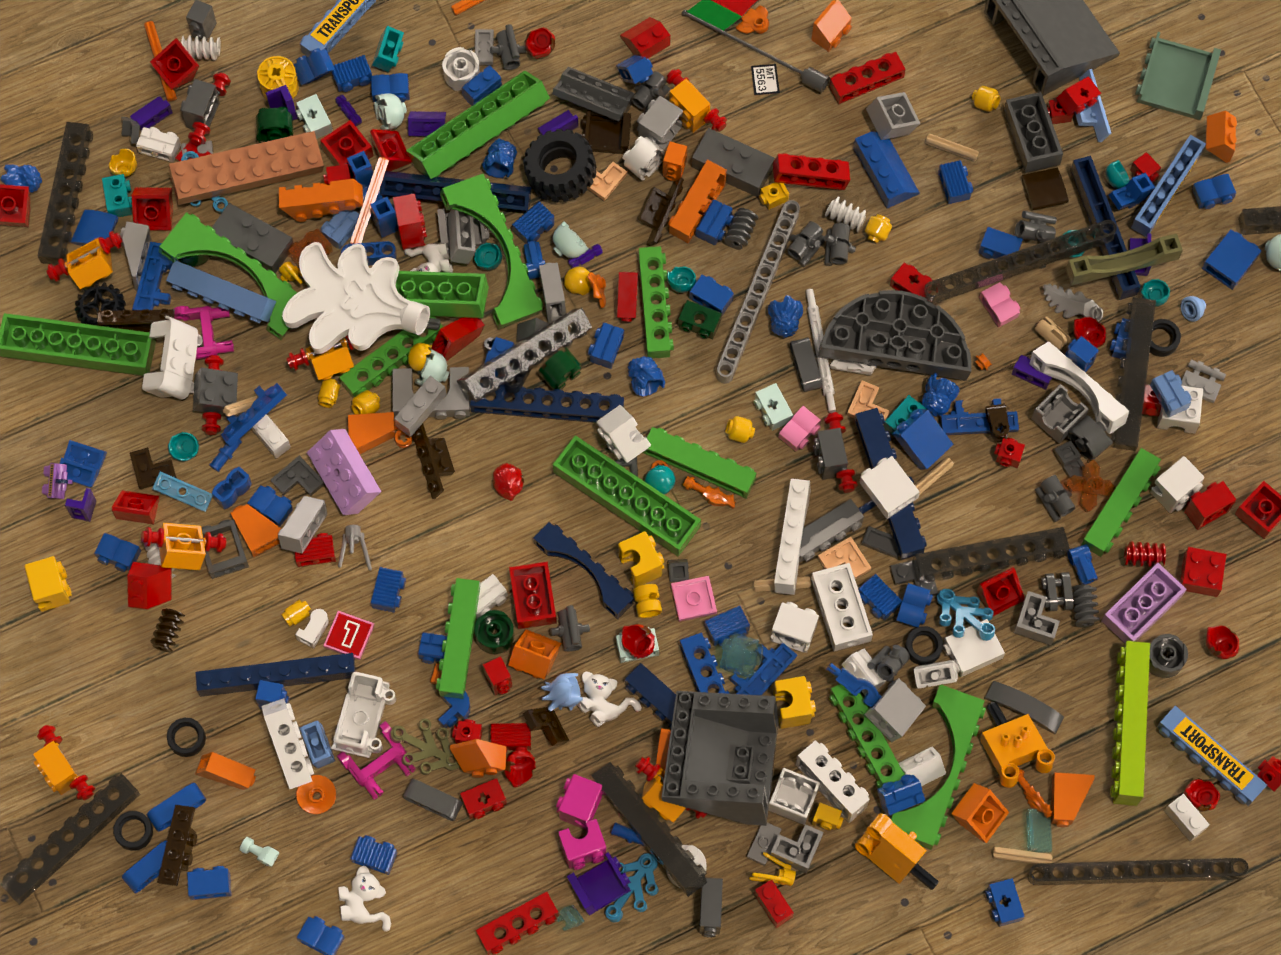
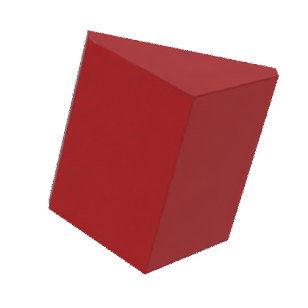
M175 38L150 61L171 90L192 81L199 68L197 62L178 38Z
M378 129L370 131L372 144L378 157H384L389 160L386 171H393L412 162L398 131Z
M122 490L112 506V512L115 518L119 520L154 525L159 496Z
M1014 567L979 584L976 592L985 608L993 610V616L1025 600Z

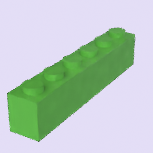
M651 428L647 436L651 446L642 453L657 460L665 461L675 468L747 499L757 475L752 468L748 466L742 467L732 459L719 457L718 453L714 451L708 452L696 443L690 444L685 442L682 437L667 434V431L662 428Z
M1143 448L1139 450L1081 545L1087 544L1090 551L1102 557L1104 552L1108 553L1114 544L1111 542L1113 537L1118 538L1123 530L1120 527L1123 521L1127 523L1133 514L1130 511L1131 508L1138 506L1142 499L1140 497L1141 492L1148 490L1152 483L1149 481L1151 476L1156 477L1161 469L1158 466L1161 461L1160 458Z
M456 578V584L451 586V596L454 597L453 603L449 602L448 614H451L450 621H446L445 633H448L447 640H443L442 652H445L444 659H440L439 671H442L441 678H437L436 689L439 690L440 696L464 699L481 587L480 581Z

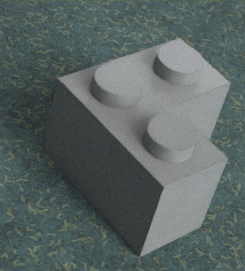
M1030 591L1027 592L1014 633L1052 645L1060 621L1041 615L1047 597Z
M805 824L798 842L778 835L770 855L807 874L824 832Z

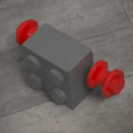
M224 73L213 75L214 84L194 79L193 84L188 87V96L186 101L183 100L180 110L182 111L186 127L194 130V132L188 134L190 142L194 145L199 146L206 143L204 135L209 134L211 131L210 125L220 104L218 96H225L227 93L225 86H229L231 80Z
M210 355L205 359V364L208 365V368L201 367L194 377L193 411L206 412L202 414V419L206 420V424L202 425V431L207 435H216L217 432L221 431V426L217 425V421L221 420V415H225L223 413L224 407L237 402L238 373L220 370L224 360L218 355Z
M833 412L829 413L824 419L830 428L817 432V438L814 439L813 452L814 456H818L817 471L818 474H822V479H841V484L838 486L839 490L844 493H850L855 490L858 484L852 479L855 475V470L847 469L848 461L842 433L846 431V428L841 426L840 423L843 420V415Z

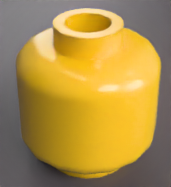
M981 86L973 92L972 100L976 108L991 112L998 108L1001 96L996 89Z
M879 214L872 216L865 228L868 240L874 243L885 241L892 229V225L889 223L890 219Z
M365 390L353 398L352 411L354 414L376 413L380 409V398L376 393Z
M735 416L733 419L728 420L725 433L728 434L730 440L746 443L749 438H753L755 428L752 427L750 419Z

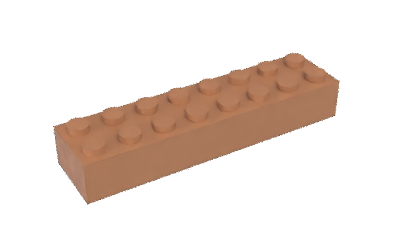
M312 131L169 164V173L177 203L181 205L323 172L324 164L315 132Z

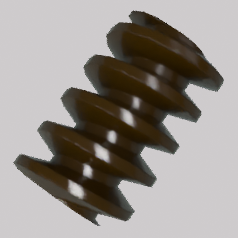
M166 608L161 611L163 616L159 617L160 623L156 624L158 630L153 632L155 637L151 638L150 641L156 649L173 653L169 645H176L172 638L179 637L174 632L181 631L177 624L184 623L180 617H185V615L176 610Z

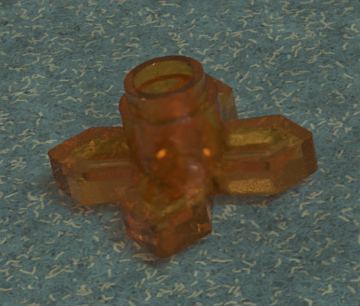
M1094 459L1089 460L1082 466V477L1072 475L1064 481V485L1070 492H1081L1079 505L1085 512H1090L1097 506V495L1109 496L1116 489L1110 480H1103L1099 476L1100 467Z

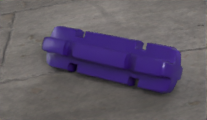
M340 95L336 97V103L341 107L346 117L355 126L360 125L362 119L356 114L357 112L345 96Z
M596 244L581 256L569 259L568 264L571 269L579 266V264L583 265L592 260L594 256L597 257L602 254L603 250L599 244Z

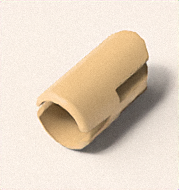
M1048 316L1044 317L1045 319H1042L1035 327V331L1047 342L1049 341L1059 350L1071 341L1070 336Z

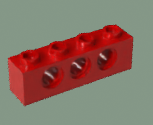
M897 52L886 53L879 59L869 60L862 66H854L847 72L833 75L830 78L829 87L837 103L841 104L904 78L906 69ZM863 75H868L870 78H865ZM846 82H852V83H854V84H853V85H849V84H847Z
M778 153L773 162L774 182L845 190L850 182L848 161Z
M546 891L476 930V934L487 954L492 953L495 955L501 952L505 945L509 943L514 945L521 941V937L527 933L532 935L539 931L538 927L544 924L548 926L557 921L559 912ZM540 911L542 916L535 920L531 918V913ZM520 920L524 923V926L521 929H515L513 923ZM497 931H505L506 936L503 939H497L495 937Z

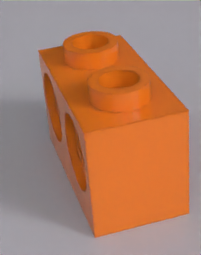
M670 141L663 160V177L670 181H676L682 178L687 163V146Z

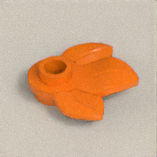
M761 5L755 10L750 8L741 18L743 21L736 26V29L745 34L753 31L759 34L766 32L769 27L767 9Z
M590 272L587 278L593 289V297L599 299L601 308H604L606 305L604 295L606 281L599 274L595 275Z

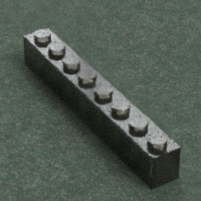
M1133 297L1131 303L1127 304L1126 314H1129V320L1125 321L1124 332H1127V336L1122 342V350H1125V354L1120 359L1119 368L1122 369V376H1118L1117 387H1120V392L1116 394L1115 399L1126 407L1129 414L1126 424L1111 433L1110 438L1113 441V448L1136 451L1138 448L1156 300Z
M609 762L591 775L594 782L602 785L601 791L605 798L687 897L707 883L705 877L707 873L702 865L699 864L697 866L693 861L695 860L694 856L689 850L685 851L681 847L683 844L676 835L673 837L670 834L671 829L666 822H660L656 810L649 808L643 802L642 794L638 795L635 792L634 784L630 780L626 781L624 779V773L619 766L614 767Z

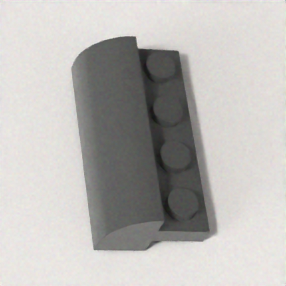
M567 67L562 73L560 81L553 88L552 92L553 95L562 100L570 101L579 107H585L594 113L602 114L611 120L617 121L624 117V113H628L632 104L631 98L635 95L633 92L571 67Z

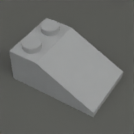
M127 221L125 228L122 227L120 236L123 241L122 246L125 249L134 288L137 291L152 239L148 225Z

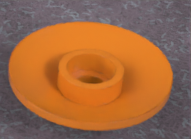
M312 775V782L298 786L296 792L297 802L307 813L322 814L328 811L335 803L336 788L327 777ZM316 793L321 795L319 799L313 798Z

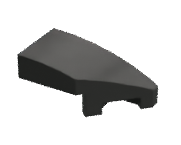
M121 117V136H129L130 142L137 144L140 125L131 118Z

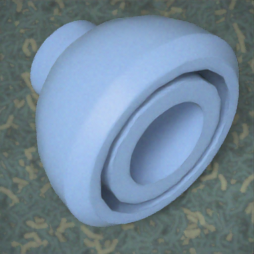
M1195 296L1183 298L1181 301V312L1188 321L1196 322L1203 316L1206 308V303L1203 299Z

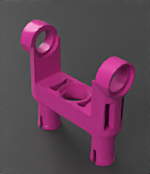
M178 306L174 308L175 319H183V321L201 319L204 347H197L195 361L208 358L210 355L234 352L233 340L214 341L212 325L214 319L230 318V310L221 307L212 308L211 306L197 308Z
M386 721L381 723L379 727L391 749L365 768L360 770L350 755L347 756L345 752L337 755L344 768L349 770L360 786L366 788L373 800L377 799L378 795L381 796L384 793L374 778L388 767L397 763L405 776L411 775L409 772L413 773L416 770L413 764L405 766L402 763V757L407 751L401 743H394L390 739L389 734L392 728Z

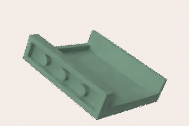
M1158 32L1156 38L1152 37L1149 45L1152 51L1151 54L1147 53L1145 64L1148 65L1146 69L1143 68L1140 76L1143 82L1142 85L1138 84L1135 95H1139L1137 102L1201 120L1221 49L1214 48L1212 53L1161 39L1159 38L1160 32Z

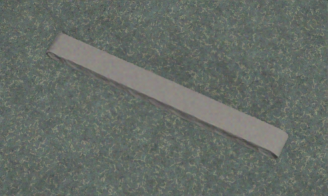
M789 200L783 205L719 361L717 379L721 383L727 384L731 382L799 218L800 206L794 200ZM788 210H794L795 213H792V214H791V213H788L787 211H788ZM785 225V226H788L789 228H788V229H782L781 226ZM780 241L782 244L776 245L774 242ZM773 257V258H775L776 260H775V261H769L767 258ZM762 273H767V274H769V276H768V277H763V276H761V274H762ZM760 289V290H762L763 292H762V293H756L754 290ZM754 305L756 309H749L748 306ZM747 321V322H749L750 324L747 325V326H744V325L741 324V322ZM739 337L742 338L743 341L737 342L734 339ZM735 354L737 357L729 358L727 355ZM727 370L730 373L728 375H723L721 371Z

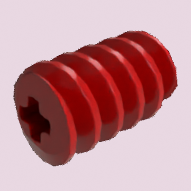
M1131 541L1128 546L1127 544L1125 545L1124 563L1127 566L1129 560H1131L1132 565L1135 566L1136 562L1139 561L1140 566L1143 567L1144 562L1147 561L1148 567H1151L1152 562H1155V565L1162 562L1163 566H1165V544L1161 543L1158 548L1157 543H1153L1150 548L1148 542L1144 546H1142L1141 542H1137L1135 546L1134 542Z

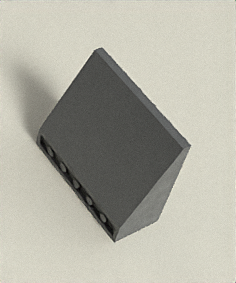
M987 0L984 13L993 26L1006 20L1037 64L1032 83L1042 93V96L1077 79L1088 69L1094 70L1118 57L1120 54L1083 0Z
M677 691L662 801L747 825L767 826L779 726L776 697Z

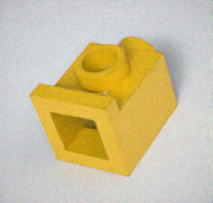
M775 182L761 188L759 198L761 203L770 210L789 200V192L784 183Z
M819 803L812 825L816 826V823H818L821 828L826 830L840 829L844 820L841 817L842 811Z

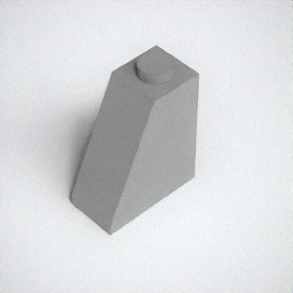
M558 263L539 265L548 323L566 320L565 298Z

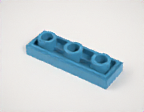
M161 471L152 488L204 512L207 511L213 497L211 493ZM182 488L186 489V493L184 495H180L179 493L180 489Z

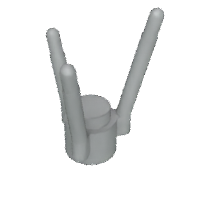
M348 525L345 527L338 567H342L346 544H350V553L352 554L354 553V544L359 543L360 540L368 570L371 571L372 567L364 540V533H361V527L358 525Z

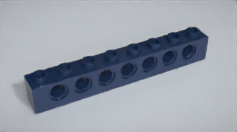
M478 383L472 385L470 409L471 412L597 423L600 418L617 406L621 405L624 408V397L617 394L609 396L600 393L583 394L580 391H572L570 393L560 389L547 391L543 388L526 389L523 386L519 392L512 394L508 393L502 384L489 386L486 383ZM491 395L496 397L492 401L486 399L488 396ZM508 397L514 398V401L507 402L505 401V399ZM526 399L533 400L531 404H526L524 401ZM549 400L552 404L547 406L543 402ZM564 402L571 403V406L564 407L562 406V404ZM589 404L590 407L587 409H583L581 405ZM606 405L609 409L601 410L600 407Z

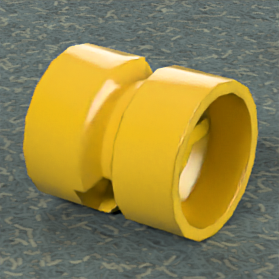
M656 584L641 585L633 589L634 599L638 602L636 610L639 618L655 617L662 613L661 602L657 600L659 598V591Z

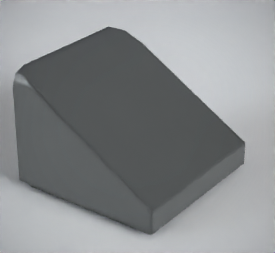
M687 559L668 560L670 582L689 580Z

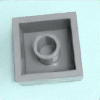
M905 92L877 97L866 108L881 140L909 135L920 124Z

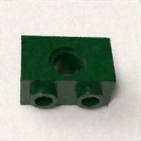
M687 300L678 319V327L686 332L692 331L697 333L701 338L713 340L721 323L722 313ZM701 319V320H703L704 322L701 323V324H698V323L695 322V320Z

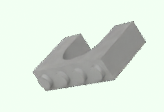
M450 367L449 392L428 417H435L437 419L455 417L463 419L466 416H470L469 367ZM412 368L393 369V412L396 417L414 395Z

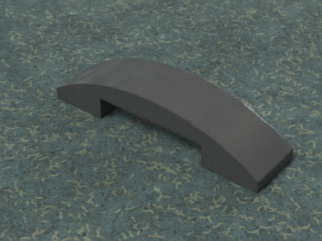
M993 681L985 697L986 700L997 703L1000 707L1005 706L1023 716L1029 714L1031 720L1038 723L1039 727L1053 734L1057 733L1064 719L1063 715L1038 699L996 681Z

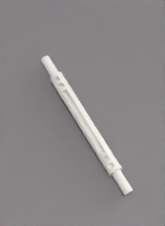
M807 289L806 295L809 305L807 310L822 379L823 394L826 396L829 413L836 412L833 396L835 391L828 358L818 357L819 348L824 337L819 308L815 302L813 289Z

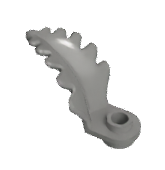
M1044 284V295H1047L1045 300H1051L1049 303L1050 307L1057 305L1056 313L1064 311L1063 316L1065 318L1078 314L1084 317L1096 318L1097 321L1103 318L1102 308L1092 299L1086 298L1083 292L1078 291L1073 294L1071 289H1067L1064 292L1061 286L1057 289L1056 285Z

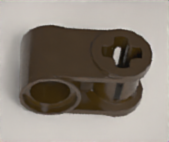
M1003 403L986 406L985 412L991 437L996 442H1002L1003 438L1007 439L1010 430L1006 405Z

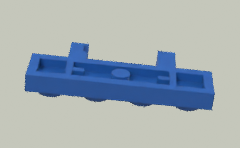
M150 242L132 310H153L154 306H159V303L170 305V294L161 293L159 289L163 272H166L167 269L170 270L173 264L172 261L159 253V246L162 243Z
M278 383L266 391L259 385L254 390L258 398L246 412L241 413L238 417L236 415L226 416L230 424L227 425L221 436L230 447L287 396Z
M1001 398L993 399L992 404H1001ZM963 400L955 401V411H951L950 415H941V428L946 435L991 433L986 413L968 414V412H964L962 407ZM1017 411L1007 412L1010 426L1009 432H1018Z
M784 643L776 650L773 648L768 650L761 644L755 652L761 654L764 660L761 662L763 665L751 678L747 677L746 680L739 678L737 673L731 677L730 681L736 686L734 689L737 692L736 694L762 696L798 655Z

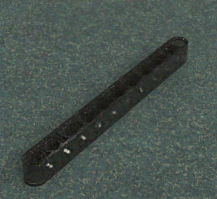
M1105 220L930 281L925 285L923 297L928 302L935 304L1113 241L1117 226L1115 222ZM1107 229L1110 230L1112 233L1108 234L1105 233L1103 230ZM1090 235V236H1092L1094 239H1092V240L1087 239L1086 236ZM1072 241L1075 242L1077 245L1071 246L1068 242ZM1051 248H1057L1059 251L1053 252ZM1040 254L1042 257L1036 258L1033 255ZM1022 260L1024 264H1018L1016 261ZM999 266H1004V267H1006L1007 269H1006V270H1000L998 267H999ZM987 272L989 276L985 277L982 276L980 273ZM969 278L972 282L967 283L963 279ZM948 284L953 285L954 288H953V289H948V288L946 287V285H948ZM932 290L935 291L937 294L930 295L928 291Z
M1242 858L1040 863L1031 867L1027 878L1031 884L1037 886L1238 880L1248 872L1249 866L1246 860ZM1233 865H1239L1242 868V873L1235 872ZM1193 866L1200 867L1202 874L1195 873ZM1213 866H1219L1222 869V873H1216ZM1153 867L1160 868L1162 875H1156ZM1173 867L1181 868L1182 874L1177 875L1173 871ZM1133 868L1141 869L1142 876L1135 875ZM1093 869H1099L1102 872V877L1095 876ZM1113 869H1120L1122 876H1116L1113 873ZM1053 870H1059L1062 873V878H1056L1053 875ZM1073 870H1080L1082 877H1075ZM1033 871H1040L1042 873V878H1035L1033 876Z

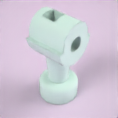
M246 837L240 846L241 852L255 854L258 856L257 860L269 867L273 866L279 855L277 850L269 846L262 848L255 845L254 840Z

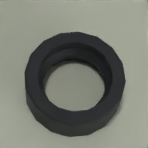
M1158 319L1148 325L1144 333L1143 342L1145 348L1151 354L1165 357L1175 352L1180 343L1181 333L1177 325L1172 321ZM1155 329L1169 331L1173 336L1172 344L1168 347L1156 345L1151 340L1152 332Z
M920 626L909 633L905 649L909 652L910 660L918 665L932 664L940 657L943 649V640L935 629L928 626ZM920 635L931 637L935 642L934 653L927 657L917 655L913 650L914 639Z
M184 717L177 719L167 730L166 738L168 745L175 754L181 757L194 756L205 745L206 735L204 729L198 721L192 718ZM190 726L197 731V742L190 748H181L175 742V734L181 727Z
M128 811L121 814L116 820L113 834L116 841L124 849L137 851L150 843L153 836V826L148 817L143 813ZM136 819L144 824V836L137 842L126 841L122 836V827L129 820Z

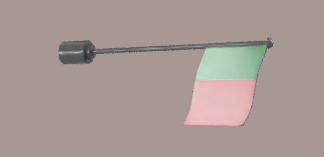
M701 0L689 10L682 11L683 16L686 15L801 74L802 84L820 93L826 89L830 80L829 76L812 67L801 71L725 32L760 0Z

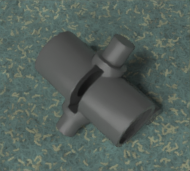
M508 24L505 26L506 30L497 33L498 45L491 46L490 53L501 55L504 69L513 70L520 66L519 54L526 53L527 50L525 46H520L516 43L513 26Z
M654 71L644 84L636 85V93L631 100L635 106L644 110V114L648 111V105L653 99L656 100L659 96L664 98L670 91V88L665 85L667 83L665 77L659 72Z
M1029 211L1022 212V218L1030 219V221H1018L1015 227V235L1018 238L1051 244L1055 239L1056 230L1053 226L1046 225V223L1055 224L1057 218Z
M810 221L800 234L791 235L790 240L793 243L787 251L794 259L799 260V264L802 267L806 266L825 242L822 228L815 222Z
M836 223L832 226V229L827 230V234L824 237L826 241V266H831L832 263L845 264L848 262V252H855L856 247L849 242L850 226L848 224Z
M1056 475L1048 477L1040 484V487L1035 489L1054 522L1059 521L1061 517L1068 515L1076 508L1070 499L1072 492L1064 489Z
M570 605L558 612L560 625L557 628H550L551 636L558 635L562 637L564 651L567 652L581 649L580 635L584 632H590L589 624L582 625L578 623L576 609H574L573 605Z
M893 645L892 651L889 646H884L867 666L872 670L878 665L877 673L879 677L893 682L894 676L909 661L910 655L905 648L899 645Z

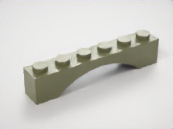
M1176 233L1160 237L1143 246L1117 254L1083 256L1070 259L1066 266V272L1072 286L1178 260L1183 249Z

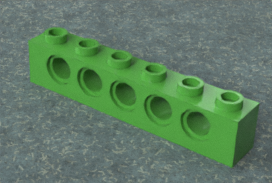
M661 246L639 248L647 357L652 359L670 357V351L674 350L673 339H669V333H672V323L668 322L667 316H671L670 304L666 305V298H669V289L664 285V281H667V270H663V264H666L665 253H662ZM650 266H656L657 269H656V270H651V269H649V267H650ZM657 283L659 286L652 287L650 284ZM659 300L661 303L656 305L652 301ZM659 317L662 321L656 322L653 319ZM662 335L664 338L656 339L655 336Z
M426 328L424 332L428 335L425 337L402 330L357 363L348 372L342 374L339 377L341 385L352 398L365 390L371 389L373 386H379L384 378L388 375H393V369H398L403 364H408V354L412 347L405 348V344L426 343L430 345L435 341L439 329ZM392 354L398 355V357L395 359L389 358V356ZM377 365L383 366V368L380 370L374 369V367ZM365 376L368 378L366 381H359L360 377Z
M841 684L831 688L830 702L833 706H837L841 722L843 724L846 723L848 726V735L852 741H856L860 757L866 759L868 763L866 764L867 770L870 775L874 774L877 780L875 782L877 788L883 787V784L886 782L901 780V777L905 774L882 732L864 715L868 707L863 702L861 694L858 693L857 696H854ZM846 700H850L853 703V706L846 707L844 706L843 702ZM855 717H859L862 719L863 723L857 725L853 722L852 719ZM868 734L872 737V740L866 742L862 739V736ZM877 751L882 757L875 759L871 753ZM888 769L891 775L883 776L881 770Z

